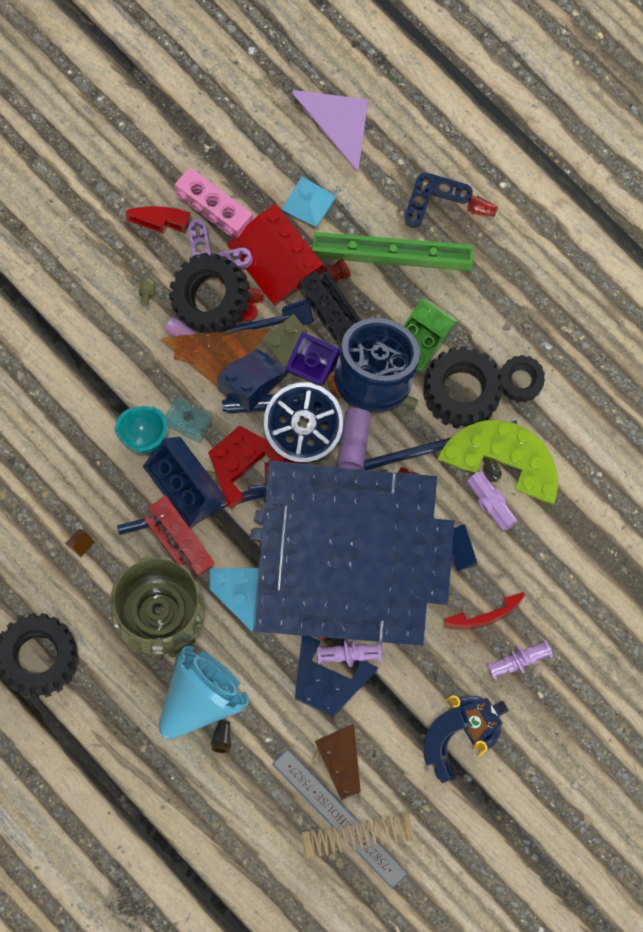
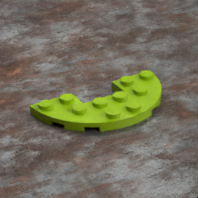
M487 420L469 425L457 432L446 443L437 459L453 467L475 474L484 456L521 471L515 487L516 491L552 505L555 503L558 477L552 455L545 444L534 433L518 424L502 420Z

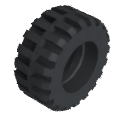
M201 253L200 258L196 256L190 257V262H183L180 265L182 269L174 273L173 276L176 279L170 283V288L173 289V292L169 293V299L174 302L171 304V307L177 313L176 316L184 324L201 333L215 334L216 331L223 333L226 332V327L234 328L236 326L235 322L237 320L241 322L244 318L242 316L243 311H248L249 305L246 303L247 300H251V293L248 292L251 287L250 282L246 280V274L234 262L224 256L221 257L219 254L211 253L209 255ZM219 276L224 280L226 288L222 302L213 310L205 312L199 310L195 302V295L199 285L209 277Z
M461 346L460 350H456L455 347L449 348L448 353L443 351L438 355V359H433L430 363V368L426 372L423 387L424 400H427L426 406L428 410H433V416L436 419L442 418V423L448 425V423L454 424L453 428H459L460 425L467 427L474 423L482 422L484 419L488 420L498 408L503 389L502 373L500 369H496L497 363L494 360L489 361L487 353H478L479 349L473 347L472 350H467V346ZM467 373L474 376L480 382L482 393L474 401L458 402L447 395L444 390V382L452 374Z
M35 613L28 614L29 617H18V621L14 624L10 622L7 625L8 629L0 634V675L5 683L12 690L18 691L20 695L26 697L31 695L32 698H39L40 695L49 697L52 696V692L57 691L58 693L63 690L62 686L64 684L68 685L72 674L75 675L77 670L76 664L79 661L78 648L72 633L59 619L54 616L50 618L48 614L41 613L40 616H36ZM46 638L56 647L57 658L55 663L45 672L39 674L26 673L20 668L17 661L20 647L30 639Z

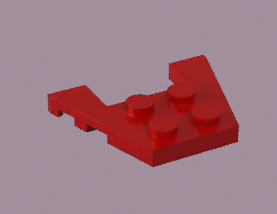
M240 425L208 452L221 490L226 496V504L230 509L234 508L245 498L233 482L262 457L267 455L271 461H289V459L278 454L268 440Z

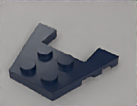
M302 635L295 700L334 717L377 672L378 667L366 661H360L353 678L350 679L313 662L312 660L321 641L311 636Z

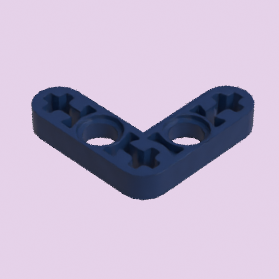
M421 173L417 177L405 214L406 225L410 228H417L422 224L431 195L466 204L472 199V188L470 185L431 173ZM427 179L429 184L426 185L425 191L421 190L422 182ZM447 184L450 190L448 192H441L439 186ZM453 187H456L455 195H452ZM463 190H465L467 194L465 195V197H461V193ZM422 196L425 199V203L421 205L416 204L414 198ZM414 210H418L417 219L415 222L411 221Z

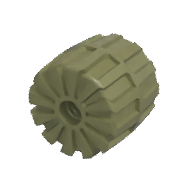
M164 556L150 559L145 557L139 559V562L131 567H126L120 573L121 577L117 584L113 585L111 592V618L117 634L134 653L140 655L143 652L148 654V657L152 660H162V655L168 654L170 657H177V654L184 646H191L196 642L201 626L204 623L205 602L198 582H196L191 571L185 565H179L173 562L171 558ZM156 607H162L164 612L161 615H155L153 610Z

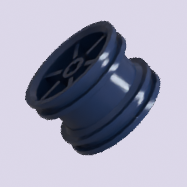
M303 382L290 384L280 389L268 403L264 414L265 434L275 451L286 459L296 462L315 461L332 451L340 440L343 431L342 410L336 398L323 387ZM296 398L301 402L298 407L292 404V401ZM315 402H319L321 404V408L319 410H315L313 408V404ZM286 415L287 421L284 423L280 422L279 416ZM301 416L310 420L307 423V428L298 426L297 422L300 421ZM322 422L328 423L326 430L320 428ZM292 434L294 441L288 442L286 440L287 435ZM308 438H313L315 440V444L313 446H309L307 444Z

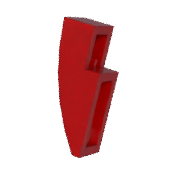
M161 206L138 207L128 209L126 211V219L128 222L162 234L165 233L166 228L186 234L191 223V212Z

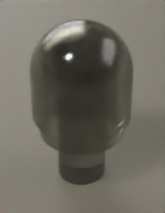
M484 457L483 472L490 482H498L502 477V471L498 463Z

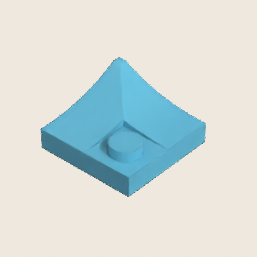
M302 176L281 211L306 225L317 228L335 201L336 196Z

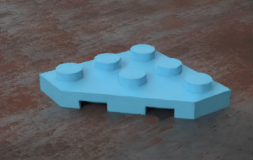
M210 568V590L253 631L258 568Z

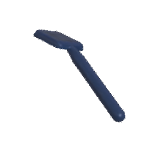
M308 299L284 306L282 308L283 316L239 324L232 329L226 327V332L220 334L227 336L283 323L293 314L303 325L314 322L310 303Z

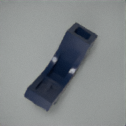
M464 706L453 708L441 714L432 723L425 737L424 759L426 766L435 764L434 772L441 783L456 779L448 759L447 747L454 734L471 727Z

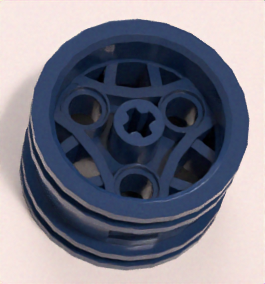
M369 318L353 324L343 336L340 356L335 369L334 379L338 392L353 406L371 412L387 411L399 406L410 393L413 375L419 362L420 350L416 338L403 325L384 318Z

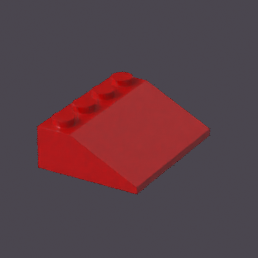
M273 204L254 218L245 227L238 239L234 237L227 243V247L230 250L246 248L250 251L253 262L245 270L273 306H276L298 291L299 281L315 271L319 275L323 273V263L276 204ZM242 254L240 260L241 262H244L246 256L245 254Z

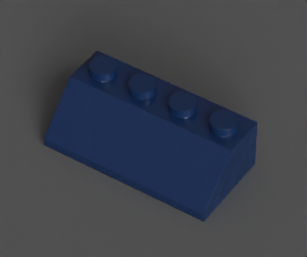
M181 437L164 438L160 446L142 466L163 495H166L189 528L216 512L226 499V496Z

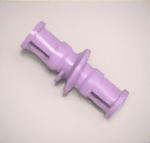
M543 640L544 643L534 647L526 648L524 651H522L520 646H517L516 654L511 651L512 656H506L492 664L490 662L487 663L494 681L497 680V677L515 672L517 669L525 673V666L537 663V661L546 657L552 658L553 654L547 640Z
M344 640V646L322 647L318 645L317 648L319 664L323 662L347 661L348 666L352 667L355 660L379 659V661H383L382 642H378L377 645L359 644L355 646V640H352L351 646H348L347 641Z

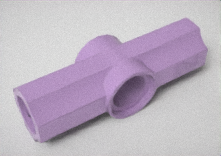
M482 471L475 473L467 480V484L478 497L481 508L486 514L491 515L502 532L517 523V519L505 504L506 501L497 488L494 489Z

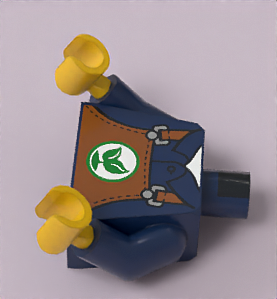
M452 695L445 700V702L449 701L452 704L448 710L464 706L471 727L464 729L473 745L471 749L477 748L480 751L478 757H481L496 744L501 734L500 727L503 724L500 716L509 710L503 700L492 706L488 698L483 699L480 696L457 697Z

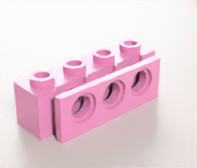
M191 167L175 183V192L178 198L232 239L234 237L238 239L245 227L253 220L251 212Z

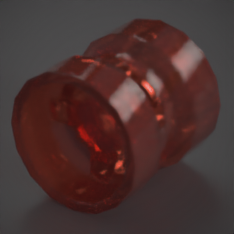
M342 258L337 260L334 265L324 267V272L327 271L335 283H338L341 278L346 279L351 276L350 270Z

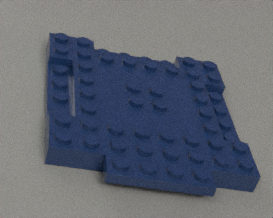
M268 461L253 631L423 646L427 603L448 605L455 520L434 518L437 476Z

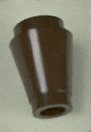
M227 720L218 721L210 742L212 751L228 753L231 748V722Z

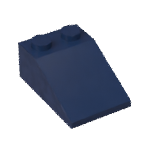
M257 349L230 363L217 376L218 391L250 412L289 373V370H286L283 365Z

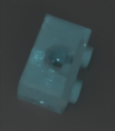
M175 398L165 415L168 427L198 443H201L212 424V417L208 411L192 407V404L185 399L179 400Z

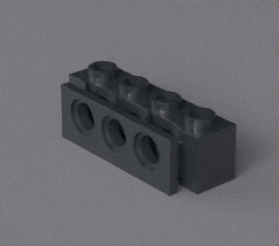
M315 271L299 281V291L305 299H308L310 307L341 349L343 336L353 324L361 321V318L327 271L324 272L323 279H321Z

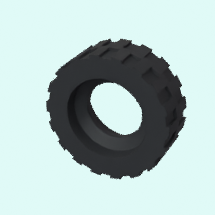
M524 355L514 356L512 359H508L506 364L502 366V391L510 400L525 403L529 400H534L540 394L545 382V372L542 365L536 359L534 360L532 357ZM515 371H528L532 377L531 384L526 388L516 387L512 382V375Z

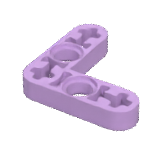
M195 219L189 224L188 230L192 256L200 258L201 253L210 255L212 252L207 225L203 220ZM199 225L202 228L200 229L202 238H198V234L195 231ZM200 243L206 244V249L203 252L196 251V247ZM246 248L215 253L221 257L228 258L232 262L231 256H233L235 264L240 269L249 267L253 262V257ZM242 254H245L246 256L244 262H241L240 260Z

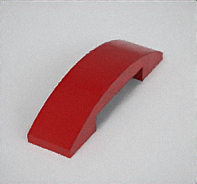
M521 592L506 597L502 602L503 608L468 620L464 612L445 618L443 625L445 628L456 630H470L491 625L512 613L521 604L525 594Z

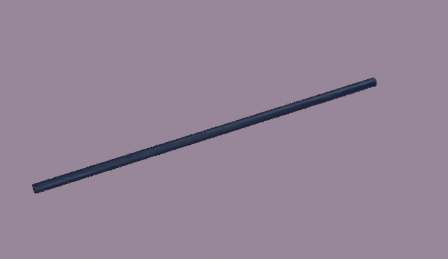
M452 437L364 460L363 470L441 451ZM248 491L241 492L245 498L238 504L263 498L265 493L249 494ZM226 501L218 509L228 507ZM143 518L117 525L119 535L149 528ZM155 519L157 525H161L159 520Z

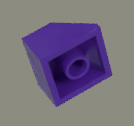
M302 332L285 369L323 386L337 365L340 349Z

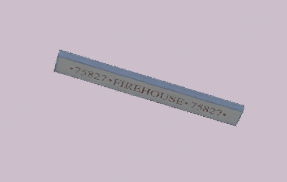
M288 749L272 763L332 827L336 828L338 834L339 825L343 827L345 833V825L348 824L352 832L353 822L356 823L359 831V822ZM362 825L363 849H361L354 826L356 852L393 889L408 873L378 842L377 846H374L373 837L370 833V848H368ZM348 830V842L349 845L353 848L352 840Z

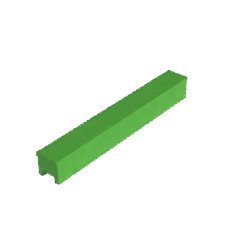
M314 232L312 250L319 259L472 271L474 245Z

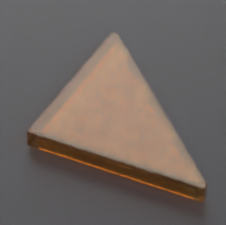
M269 329L162 337L160 341L218 388L217 376L230 363L253 352Z

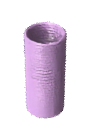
M360 408L346 410L337 461L338 468L363 470L372 417L367 410Z

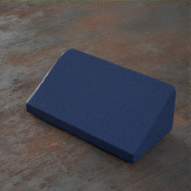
M465 524L454 528L452 551L457 558L453 561L457 572L475 567L478 563Z

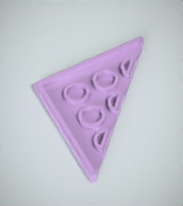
M293 90L292 96L298 100L311 119L313 118L321 131L333 142L336 149L347 159L353 169L358 172L368 99Z

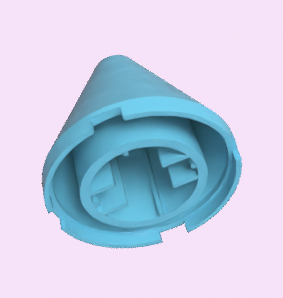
M184 646L177 654L159 721V732L166 739L178 738L240 713L249 704L247 693L244 691L241 695L238 690V686L241 683L224 665L206 652L202 651L199 655L194 653L195 647Z

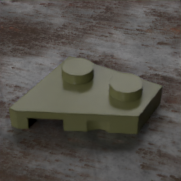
M293 314L262 340L279 362L286 367L301 333H307V330Z

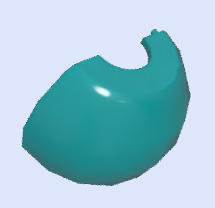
M153 406L130 407L119 416L114 431L128 450L134 454L141 455L151 453L160 446L162 440L166 438L168 425L164 414Z

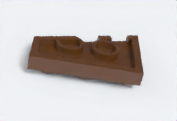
M354 724L315 741L341 801L361 792Z

